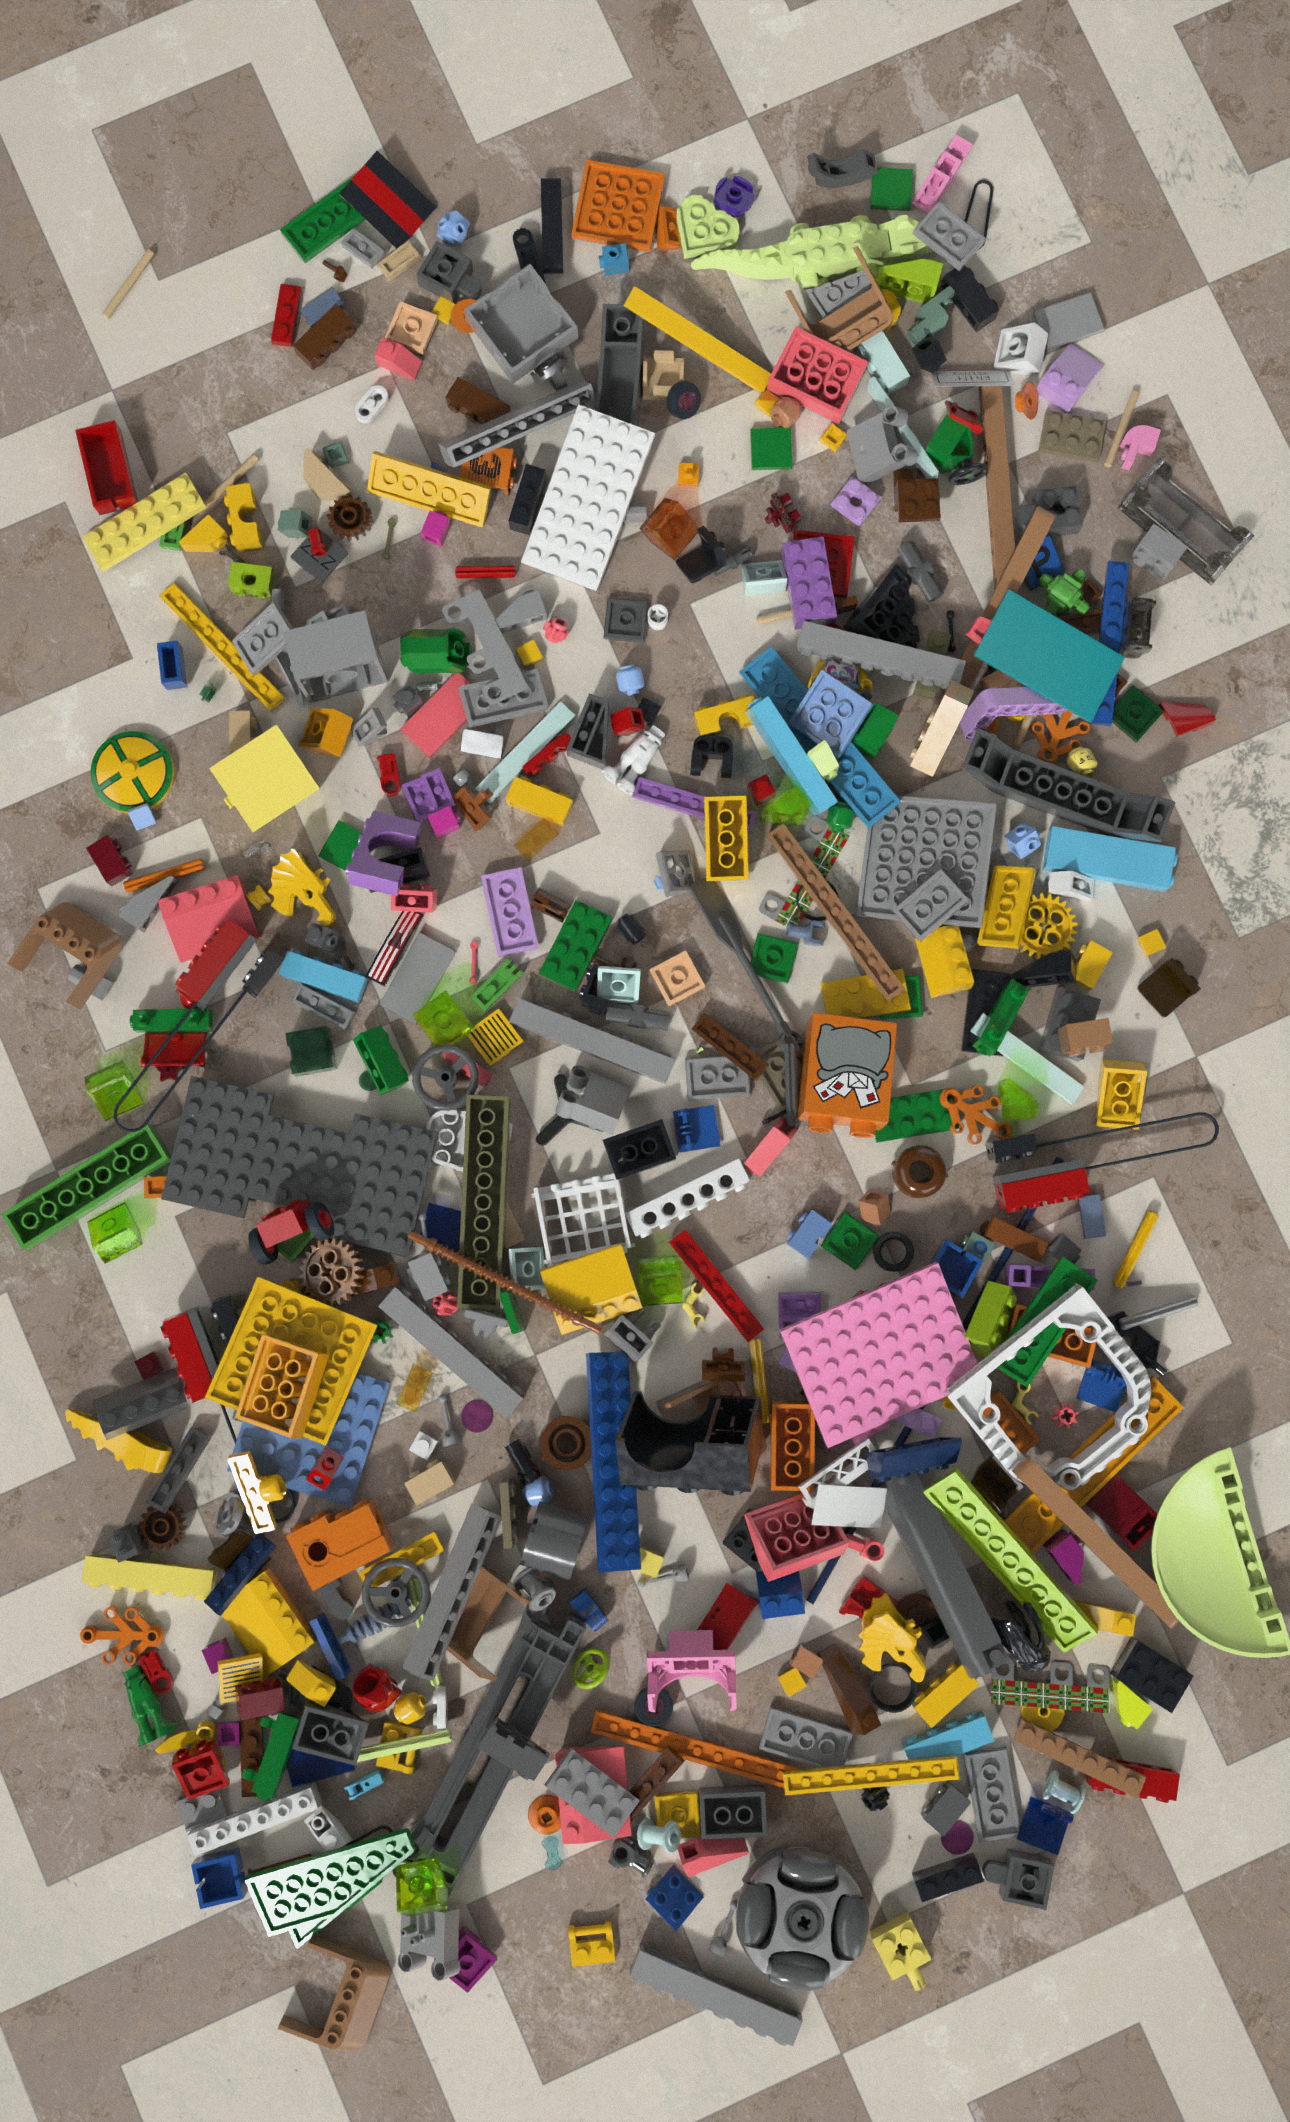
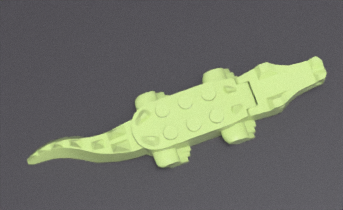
M858 215L853 217L850 222L809 228L807 223H799L790 229V236L787 241L758 249L717 250L696 258L691 263V268L695 270L708 268L722 269L752 279L790 278L792 281L799 283L800 287L808 290L826 284L830 279L843 278L864 271L853 250L855 246L860 248L875 278L877 277L879 267L917 260L924 254L933 252V250L912 234L920 221L913 220L908 215H900L896 219L878 226L873 224V221L869 220L867 216Z

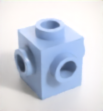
M457 211L444 213L438 223L436 236L446 246L461 245L467 237L466 233L471 222Z
M1025 822L1004 835L1010 851L1020 859H1023L1041 846L1038 830L1034 826L1030 827Z

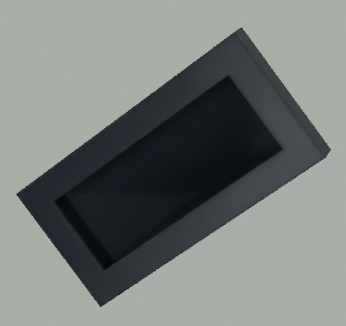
M940 1618L921 1628L922 1636L931 1649L941 1648L950 1641Z

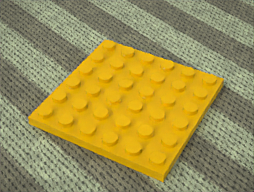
M257 1276L205 1398L234 1410L238 1409L262 1334L329 1354L303 1435L307 1439L326 1446L377 1325Z

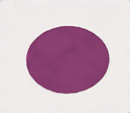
M475 1400L465 1405L461 1413V1420L469 1431L482 1432L491 1425L493 1413L487 1403Z
M956 1821L944 1837L941 1835V1842L949 1853L960 1855L971 1848L973 1833L967 1824Z

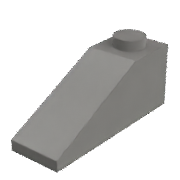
M539 590L524 592L522 596H519L495 619L502 634L547 620V613Z
M169 876L130 898L128 902L121 906L119 917L140 931L145 932L160 910L158 900L169 897L179 881Z

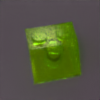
M795 786L762 809L760 820L764 823L777 825L784 823L790 827L796 823L798 826L807 819L806 816L809 814L811 805L797 786Z
M446 990L412 1015L435 1046L441 1044L454 1045L475 1029Z
M123 1060L84 1077L86 1092L105 1121L113 1118L117 1103L135 1081ZM135 1085L119 1106L117 1116L144 1104L137 1085Z
M1005 1078L998 1082L1003 1122L1026 1121L1036 1117V1113L1039 1111L1038 1103L1034 1101L1030 1093L1010 1078Z
M125 1202L87 1221L92 1248L105 1264L143 1244L140 1230Z
M680 1255L638 1258L641 1305L683 1303Z
M437 1858L396 1866L398 1913L410 1917L449 1909L448 1885Z

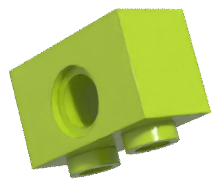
M231 562L228 587L233 594L238 596L251 594L260 599L272 597L276 573L269 566ZM249 579H256L255 583L251 585L247 584Z

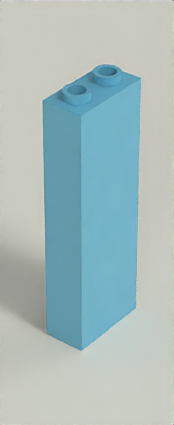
M760 696L748 705L749 710L745 712L812 814L814 816L821 814L837 803V799L770 698L767 696L762 699Z
M1052 826L1048 830L1042 871H1074L1099 881L1165 892L1173 886L1175 876L1172 874L1173 866H1176L1178 855L1175 854V847Z

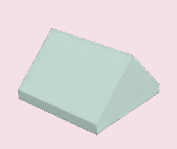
M782 560L741 564L745 596L785 592L787 576Z
M598 966L597 997L608 1002L638 1004L641 969Z
M543 1247L509 1249L511 1280L514 1279L515 1283L520 1282L519 1285L521 1286L525 1284V1288L530 1287V1290L546 1289L540 1270L545 1268Z

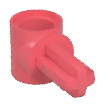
M849 1533L845 1534L850 1542L848 1547L859 1551L860 1556L866 1557L871 1561H879L883 1558L885 1550L883 1545L877 1540L868 1537L862 1539ZM871 1545H877L878 1547L874 1555H869L868 1553Z

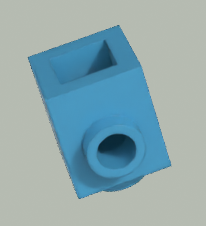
M626 243L602 247L599 263L600 268H604L605 276L629 272Z

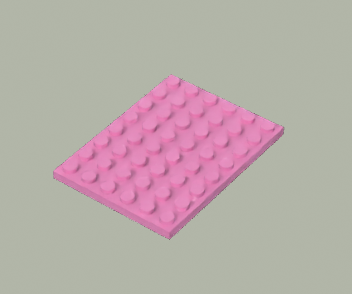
M937 1262L779 1330L827 1448L945 1397L946 1395L943 1391L978 1364L969 1340L964 1337L966 1335Z

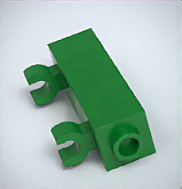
M1014 979L1005 984L972 1044L982 1055L990 1057L998 1050L1030 989Z
M199 1008L193 1009L176 1032L213 1031V1011L209 1008H205L204 1011H201ZM189 1009L133 1010V1015L130 1016V1027L137 1033L172 1032Z
M280 1712L276 1720L262 1716L259 1725L273 1729L258 1772L246 1768L241 1776L243 1779L255 1782L251 1792L257 1793V1798L268 1801L269 1798L276 1797L292 1752L293 1740L300 1717L285 1712Z

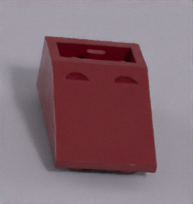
M1117 1474L1085 1503L1120 1541L1133 1552L1153 1534L1157 1513Z

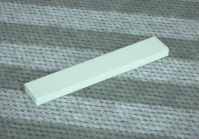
M870 378L867 391L882 412L888 405H894L877 378ZM907 423L900 428L893 426L901 442L917 450L918 459L916 464L925 478H938V469Z
M560 701L475 790L479 793L481 790L485 791L489 788L493 796L487 802L491 804L514 778L523 771V765L550 744L576 717L575 714Z
M984 1013L981 1014L970 1031L977 1036L988 1016ZM1007 1031L997 1051L1068 1103L1073 1104L1084 1089V1086Z

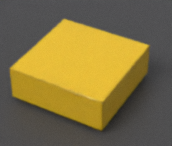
M440 296L431 313L436 314L439 321L450 325L451 311L455 304Z
M832 423L821 436L820 442L836 453L848 438V435Z
M534 639L515 648L525 668L543 659Z
M1158 929L1137 938L1146 957L1166 948Z
M794 1667L777 1676L788 1697L807 1687L799 1670Z

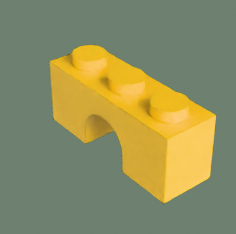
M244 483L226 486L227 494L224 495V502L226 507H229L230 514H227V521L229 526H232L233 533H230L232 546H236L238 552L262 549L263 545L258 524L256 522L246 523L242 521L246 512L257 510L254 490L251 484Z
M742 695L737 697L735 701L728 702V700L718 702L717 706L714 707L703 706L698 708L694 712V721L699 736H719L721 732L719 721L724 717L734 718L738 723L739 729L754 726L745 713L749 710L748 705L755 700L754 695L749 697L748 695Z

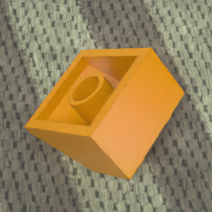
M311 708L298 747L330 757H341L345 749L347 736L352 728L353 718L336 709Z

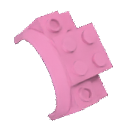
M713 1630L669 1631V1651L647 1652L649 1711L656 1712L658 1695L667 1684L680 1678L692 1676L708 1678L719 1683L728 1694L730 1711L737 1709L735 1650H714Z

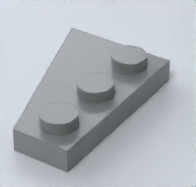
M864 270L805 290V292L824 319L870 290L872 284Z

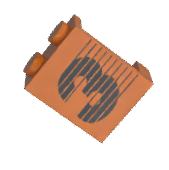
M496 448L461 465L460 477L491 486L492 488L504 489V495L509 496L510 489L514 488L515 478L512 476V472L517 469L518 457H515L514 449Z

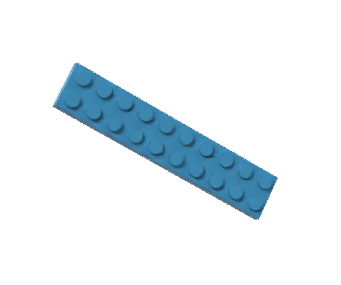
M770 646L740 670L739 674L758 697L761 696L764 699L768 696L805 753L808 754L818 743L788 724L807 694L808 689ZM851 741L841 757L834 755L839 764L837 776L829 781V783L843 800L849 804L850 808L853 809L868 829L901 804L898 797Z

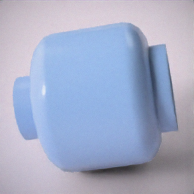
M635 664L620 667V671L616 673L619 691L627 692V696L638 694L639 689L645 685L642 669L636 667Z
M540 1476L522 1488V1497L531 1506H538L539 1501L549 1503L552 1500V1496L555 1495L554 1484L546 1476Z

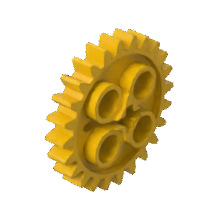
M1040 893L1038 899L1033 894L1027 911L1020 953L1027 950L1028 958L1035 954V959L1038 960L1041 955L1044 957L1051 952L1063 950V948L1069 950L1071 947L1068 943L1075 942V939L1071 936L1078 933L1072 929L1078 925V923L1072 922L1076 915L1069 914L1072 907L1065 908L1067 901L1060 904L1059 896L1052 900L1051 893L1046 898H1044L1043 893ZM1045 909H1047L1048 915L1046 917L1044 926L1047 929L1043 932L1042 945H1040L1039 939L1042 933V927L1040 925L1044 922ZM1032 910L1039 913L1040 918L1038 920L1031 917L1030 912ZM1052 914H1056L1059 916V924H1056L1051 920ZM1028 930L1035 932V940L1027 937ZM1048 934L1056 937V944H1051L1048 941Z

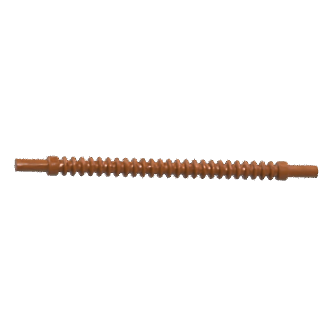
M413 1230L408 1235L409 1239L427 1247L426 1250L430 1252L435 1251L436 1255L441 1254L442 1258L445 1256L447 1260L451 1259L452 1263L457 1262L458 1266L463 1265V1269L469 1268V1272L473 1270L474 1274L479 1273V1277L485 1276V1280L490 1279L491 1283L495 1281L496 1285L501 1284V1288L506 1287L507 1291L512 1290L513 1294L516 1292L518 1296L522 1295L523 1299L528 1298L529 1302L534 1301V1305L538 1303L540 1308L544 1306L545 1310L550 1309L551 1313L556 1312V1316L561 1315L562 1319L565 1317L568 1322L571 1320L572 1324L576 1326L581 1325L597 1334L602 1329V1326L584 1318L582 1313H574V1309L570 1311L569 1307L564 1308L563 1304L558 1305V1301L553 1302L552 1298L548 1300L546 1295L542 1297L541 1293H536V1290L531 1291L530 1287L525 1288V1284L521 1286L519 1285L520 1282L515 1283L514 1279L509 1280L508 1276L503 1277V1273L499 1275L497 1270L493 1272L492 1268L487 1269V1265L482 1266L481 1262L476 1263L475 1259L471 1261V1257L466 1258L465 1254L460 1255L459 1251L454 1252V1248L450 1250L448 1249L449 1246L444 1247L443 1243L438 1244V1240L434 1238L430 1240Z

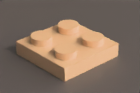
M400 301L385 338L423 355L437 323L438 316Z
M686 950L649 969L668 1007L705 988Z

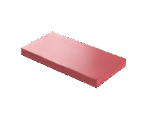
M455 673L400 728L429 758L467 722L458 687L471 683L460 673Z

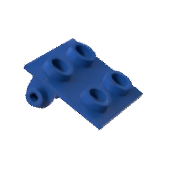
M714 1105L673 1111L679 1153L721 1146Z
M1092 1359L1090 1368L1086 1367L1076 1399L1116 1412L1127 1384L1117 1367Z
M672 1865L654 1889L650 1888L648 1890L645 1900L676 1932L704 1897Z

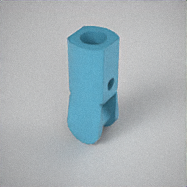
M377 1769L344 1786V1789L349 1792V1800H353L385 1783V1778L381 1770ZM360 1783L362 1790L357 1791L355 1785Z

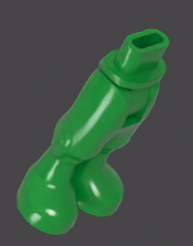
M138 1665L123 1672L126 1679L124 1685L127 1689L132 1717L138 1723L140 1731L138 1737L139 1747L177 1730L178 1727L175 1722H168L163 1717L161 1702L158 1700L149 1680L144 1678L146 1674H142L140 1666ZM148 1714L152 1718L155 1731L150 1726V1723L148 1721Z

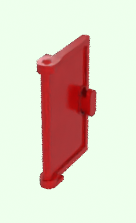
M945 401L950 418L971 428V431L976 434L982 432L976 412L972 410L967 411L959 407L955 402Z
M145 1033L143 1056H141L142 1068L146 1067L171 1033ZM175 1033L151 1066H187L205 1043L207 1034ZM205 1048L191 1066L205 1067Z
M726 1583L697 1630H713L714 1650H728L755 1606L759 1604V1601Z

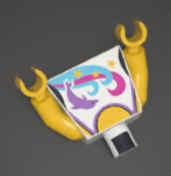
M822 659L812 671L808 688L813 684L821 670L826 671L856 692L859 690V685L860 692L863 689H869L872 692V681L868 678L866 671L860 668L861 666H846L837 660L826 661Z

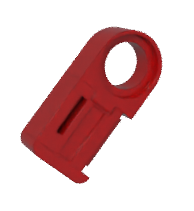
M390 753L377 756L383 792L390 797L398 795L401 790L395 754ZM389 781L397 783V788L392 792L387 791L385 788Z
M156 1648L140 1657L139 1661L153 1690L158 1694H165L173 1687L174 1679L169 1668L165 1669L159 1653L157 1654L159 1649ZM160 1677H165L168 1680L169 1685L166 1689H161L158 1686L157 1681Z

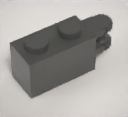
M132 1523L113 1531L115 1535L108 1538L118 1563L149 1548L147 1541H142L145 1538L144 1535L139 1534L142 1530L140 1525L133 1527Z

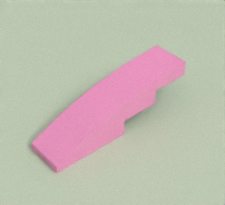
M955 134L947 150L943 152L936 166L932 168L912 202L914 207L926 214L930 212L960 169L973 144Z

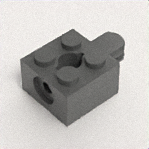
M436 241L416 274L418 285L452 303L456 302L460 294L476 300L482 293L481 282L471 276L474 272L472 260Z
M1077 485L1037 490L1032 498V504L1021 506L1016 515L1018 524L1020 526H1027L1036 507L1040 506L1056 514L1047 535L1050 534L1051 537L1078 534L1083 526Z
M1007 1849L1004 1862L986 1860L982 1866V1873L986 1881L1000 1885L999 1894L1003 1901L1047 1910L1054 1864L1050 1858Z

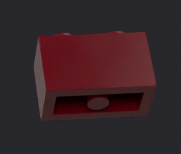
M107 835L86 847L104 880L110 886L116 885L133 874L130 869L133 866L127 856H122L120 852L122 847L116 838L113 840Z
M266 1678L256 1683L246 1682L241 1686L235 1687L236 1707L240 1720L284 1712L283 1687L278 1678Z

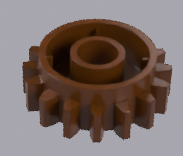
M349 495V498L341 496V500H335V505L329 507L331 514H327L330 521L328 524L330 528H333V534H339L341 540L346 536L349 542H351L352 537H355L358 541L360 534L366 536L365 529L371 530L369 523L373 522V518L370 516L372 512L370 508H367V502L361 503L360 497L355 499L352 495ZM348 516H354L352 520H346Z
M176 1504L169 1507L166 1513L150 1506L147 1508L148 1513L141 1515L144 1520L138 1524L142 1526L139 1534L144 1535L143 1542H150V1548L156 1545L157 1550H161L163 1546L166 1549H170L171 1543L175 1546L179 1544L177 1538H184L185 1535L181 1531L186 1530L187 1526L183 1525L182 1522L186 1521L187 1517L181 1518L180 1515L183 1513V1510L176 1511ZM160 1521L166 1523V1531H162L159 1528Z

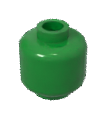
M837 802L829 807L826 823L832 826L831 831L844 833V829L852 828L855 812L850 808L849 804Z

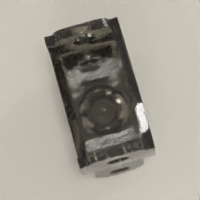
M1129 598L1124 606L1119 654H1122L1125 658H1139L1149 653L1152 649V644H1149L1152 609L1156 605V601L1153 599Z

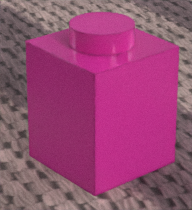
M429 511L421 530L422 539L442 547L451 525L449 517L441 511Z
M450 806L427 816L437 838L460 829L458 822L461 819L457 810L452 811Z

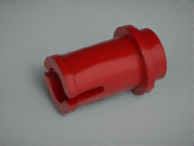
M319 528L310 529L307 533L312 545L311 552L317 557L325 555L327 546L323 543L321 530Z

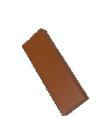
M993 1216L983 1235L1037 1262H1041L1049 1244Z

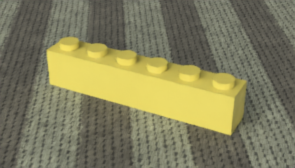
M90 1553L85 1556L82 1582L88 1583L90 1587H101L103 1584L110 1585L109 1588L114 1590H122L123 1587L131 1588L132 1592H144L145 1589L152 1590V1594L164 1595L165 1592H170L175 1597H186L187 1594L195 1595V1599L205 1600L216 1586L218 1568L131 1557L118 1563L114 1555Z

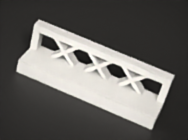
M869 1438L862 1440L798 1486L804 1495L802 1500L806 1506L813 1509L815 1507L818 1487L808 1493L806 1488L811 1484L846 1486L868 1470L866 1453L860 1457L859 1454L860 1449L865 1446L868 1447V1451L875 1450ZM846 1459L853 1460L852 1463L842 1469L843 1462ZM829 1471L836 1472L835 1475L825 1481L826 1474Z

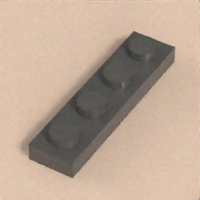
M194 1427L190 1428L145 1501L147 1504L163 1513L167 1512L211 1440V1437Z

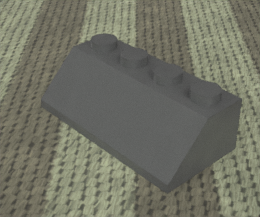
M175 1368L92 1400L96 1416L106 1440L189 1408Z

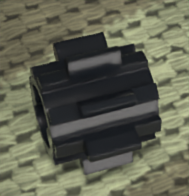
M885 1786L863 1788L864 1793L861 1794V1800L870 1811H877L878 1809L881 1811L888 1805L886 1801L890 1799V1794Z

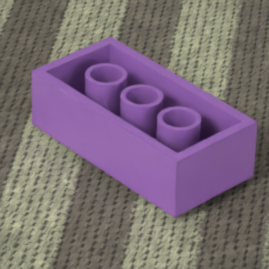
M824 537L782 543L781 554L787 576V589L794 630L802 629L804 621L819 625L835 624L837 613Z

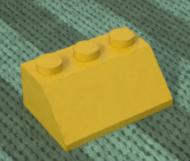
M948 925L939 927L922 942L915 938L931 998L972 988L974 979L959 926Z

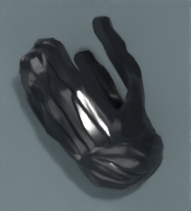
M1014 1601L1005 1602L1019 1625L1009 1620L991 1619L1002 1641V1645L1025 1671L1038 1672L1046 1668L1050 1662L1051 1651L1046 1644L1043 1622L1038 1617L1036 1610L1030 1602L1023 1603V1607L1038 1632L1039 1643L1037 1646L1031 1640V1629L1023 1612L1016 1606Z

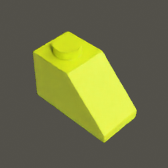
M1114 1677L1112 1679L1115 1711L1120 1715L1119 1720L1128 1728L1132 1725L1138 1729L1152 1712L1153 1708Z

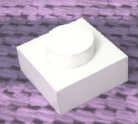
M419 1431L409 1450L428 1460L438 1440Z

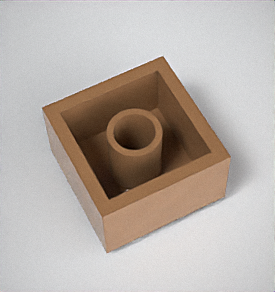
M1109 1018L1067 1024L1058 1029L1062 1054L1069 1053V1057L1086 1053V1050H1089L1090 1054L1102 1052L1108 1049V1045L1113 1043Z

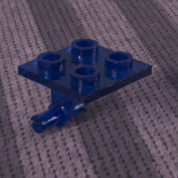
M1030 1796L1016 1839L1058 1856L1068 1823L1071 1824L1073 1822L1074 1815L1059 1806H1054Z

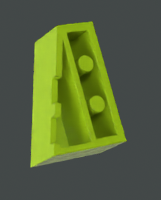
M987 1281L964 1336L969 1340L972 1349L977 1355L987 1357L1005 1341L1013 1308L1017 1302V1296L1010 1286Z

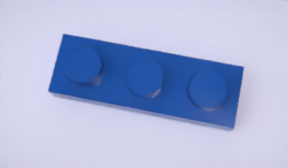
M325 1613L319 1614L309 1621L311 1631L317 1637L320 1643V1650L329 1662V1669L338 1681L345 1678L352 1670Z

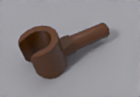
M326 260L322 262L324 266L335 272L334 279L339 282L345 281L347 273L342 266L336 267Z

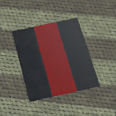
M378 151L372 155L339 193L396 249L404 244L437 208Z

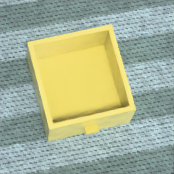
M277 724L209 768L228 795L223 798L230 809L235 805L252 832L258 830L320 789Z

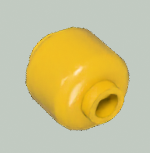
M415 1691L408 1692L396 1700L393 1708L394 1715L399 1722L411 1724L424 1717L427 1702L423 1695H419Z

